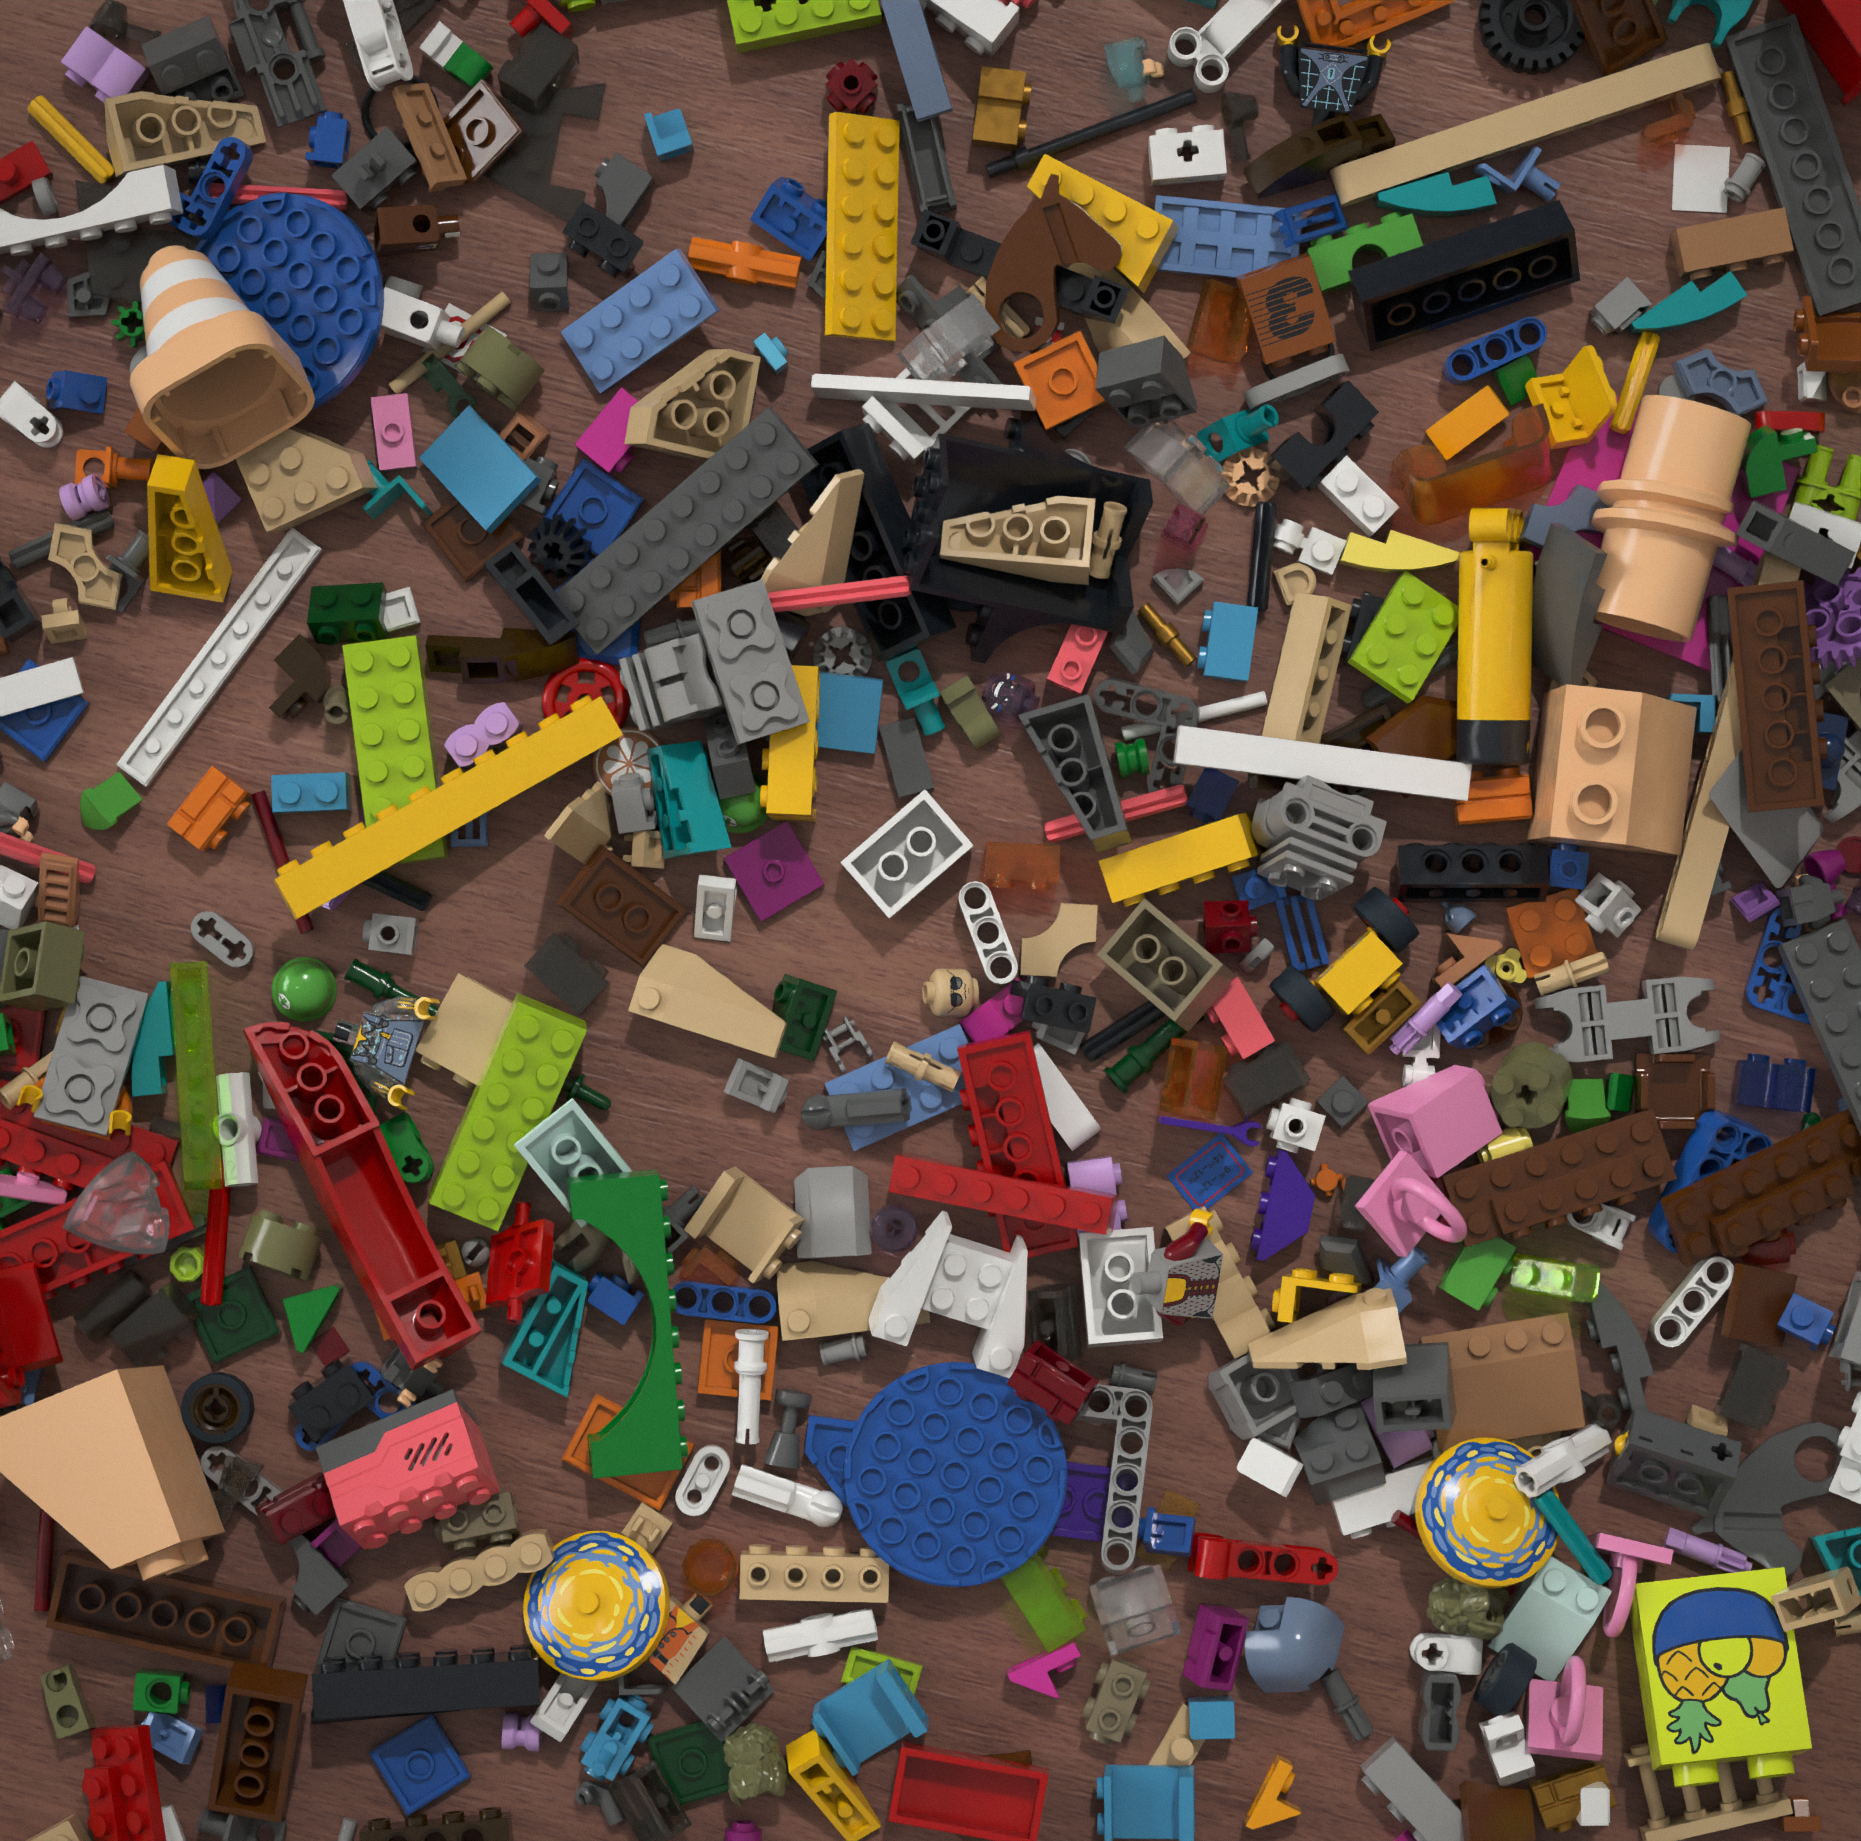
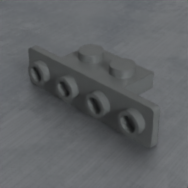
M913 275L908 276L896 289V299L903 310L908 312L919 325L925 337L932 341L945 357L948 365L955 369L964 382L1002 384L984 362L986 358L998 351L1002 346L997 344L987 329L985 315L965 293L964 289L959 285L935 302Z

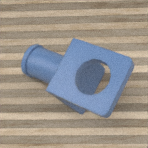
M1538 146L1526 151L1509 179L1485 163L1476 165L1473 169V172L1480 177L1488 175L1490 183L1505 194L1515 192L1519 186L1523 185L1544 199L1546 203L1555 196L1554 189L1557 191L1561 185L1560 182L1555 181L1535 167V160L1542 151Z
M1416 1245L1406 1258L1401 1257L1394 1265H1391L1382 1257L1376 1260L1380 1282L1374 1288L1392 1289L1398 1314L1412 1301L1408 1281L1425 1264L1430 1262L1428 1255Z

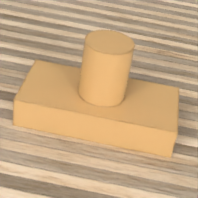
M1182 1701L1147 1765H1191L1205 1739L1193 1740L1190 1737L1188 1704Z

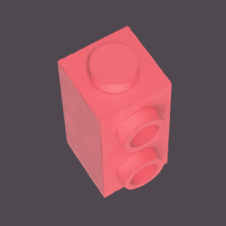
M1071 624L1046 682L1080 696L1108 631Z
M1235 977L1206 1011V1014L1213 1025L1219 1022L1224 1029L1226 1035L1222 1036L1221 1039L1230 1055L1234 1056L1238 1053L1240 1059H1245L1273 1043L1275 1039L1240 979Z

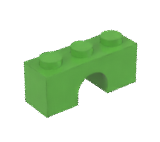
M1401 211L1394 212L1380 218L1382 224L1368 228L1366 223H1362L1346 229V236L1333 240L1331 235H1327L1311 241L1312 247L1308 248L1305 254L1311 257L1322 295L1350 286L1348 271L1353 269L1352 258L1362 250H1372L1385 259L1423 246L1413 214L1403 216Z

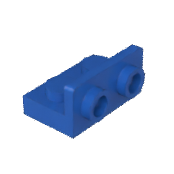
M780 177L770 185L750 220L811 261L815 258L827 238V201L814 199L804 192V186L792 178Z
M1483 965L1456 986L1463 995L1450 1007V1010L1436 1025L1448 1044L1462 1050L1465 1048L1469 1049L1479 1044L1484 1038L1483 1035L1494 1026L1498 1027L1508 1022L1512 1018L1513 1012L1520 1005L1515 999L1508 996L1491 968Z

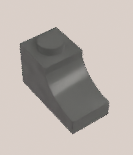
M617 152L611 160L606 157L595 173V176L598 178L596 181L597 188L606 196V217L625 228L654 186L653 176Z
M307 1531L288 1541L293 1547L299 1563L298 1579L291 1589L296 1593L293 1599L297 1605L306 1613L312 1611L317 1615L347 1588L353 1580L341 1567L338 1568L319 1546L316 1549L311 1546L310 1543L315 1539Z

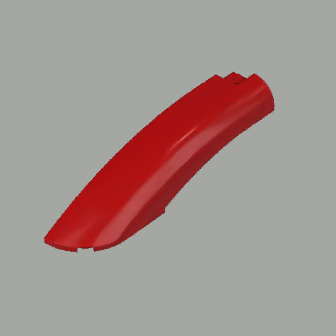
M267 1022L243 1029L262 1079L308 1181L373 1308L392 1342H397L411 1370L414 1371L440 1357L444 1359L469 1344L482 1330L436 1248L381 1132L380 1123L341 1054L320 1034L313 1030L309 1032L290 1026V1023Z

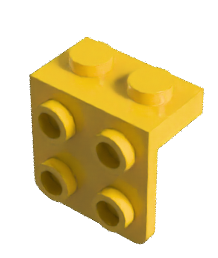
M1592 345L1583 346L1562 374L1530 378L1525 385L1550 450L1588 444L1617 409L1616 394L1607 380L1603 362Z
M1295 1268L1292 1269V1274L1282 1276L1281 1288L1274 1290L1272 1312H1278L1277 1321L1293 1323L1299 1318L1302 1286L1358 1293L1361 1291L1362 1283L1354 1282V1275L1332 1273L1329 1274V1279L1318 1278L1317 1270Z

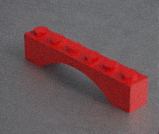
M907 1153L895 1155L889 1192L1104 1235L1113 1232L1119 1195L1010 1177Z

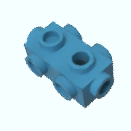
M619 1695L616 1701L611 1698L608 1699L598 1718L604 1721L597 1733L590 1730L579 1750L585 1753L581 1763L586 1765L584 1769L586 1773L600 1781H604L605 1777L613 1781L617 1773L625 1775L635 1758L629 1752L636 1741L644 1743L654 1726L653 1723L648 1721L652 1712L646 1709L649 1705L646 1700L638 1695H628V1697ZM628 1712L633 1715L634 1722L631 1725L621 1723L620 1716L623 1713Z

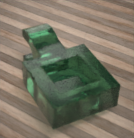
M433 353L421 362L428 370L424 378L438 393L444 389L447 392V408L455 418L460 415V412L456 409V404L459 400L466 399L473 407L477 405L472 394L460 386Z

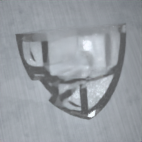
M134 1151L126 1153L108 1164L86 1186L70 1210L63 1228L86 1241L121 1252L133 1254L164 1253L169 1236V1212L167 1208L161 1207L156 1192V1187L160 1186V1182L150 1166Z

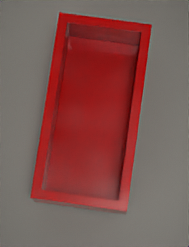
M902 1741L888 1821L993 1841H1037L1049 1768Z

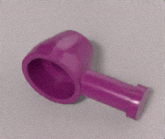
M1837 849L1815 851L1804 857L1806 873L1820 878L1824 883H1829L1831 890L1836 889L1834 881L1846 869L1843 855ZM1842 903L1835 904L1836 912L1831 914L1830 919L1845 915L1847 913L1846 907Z

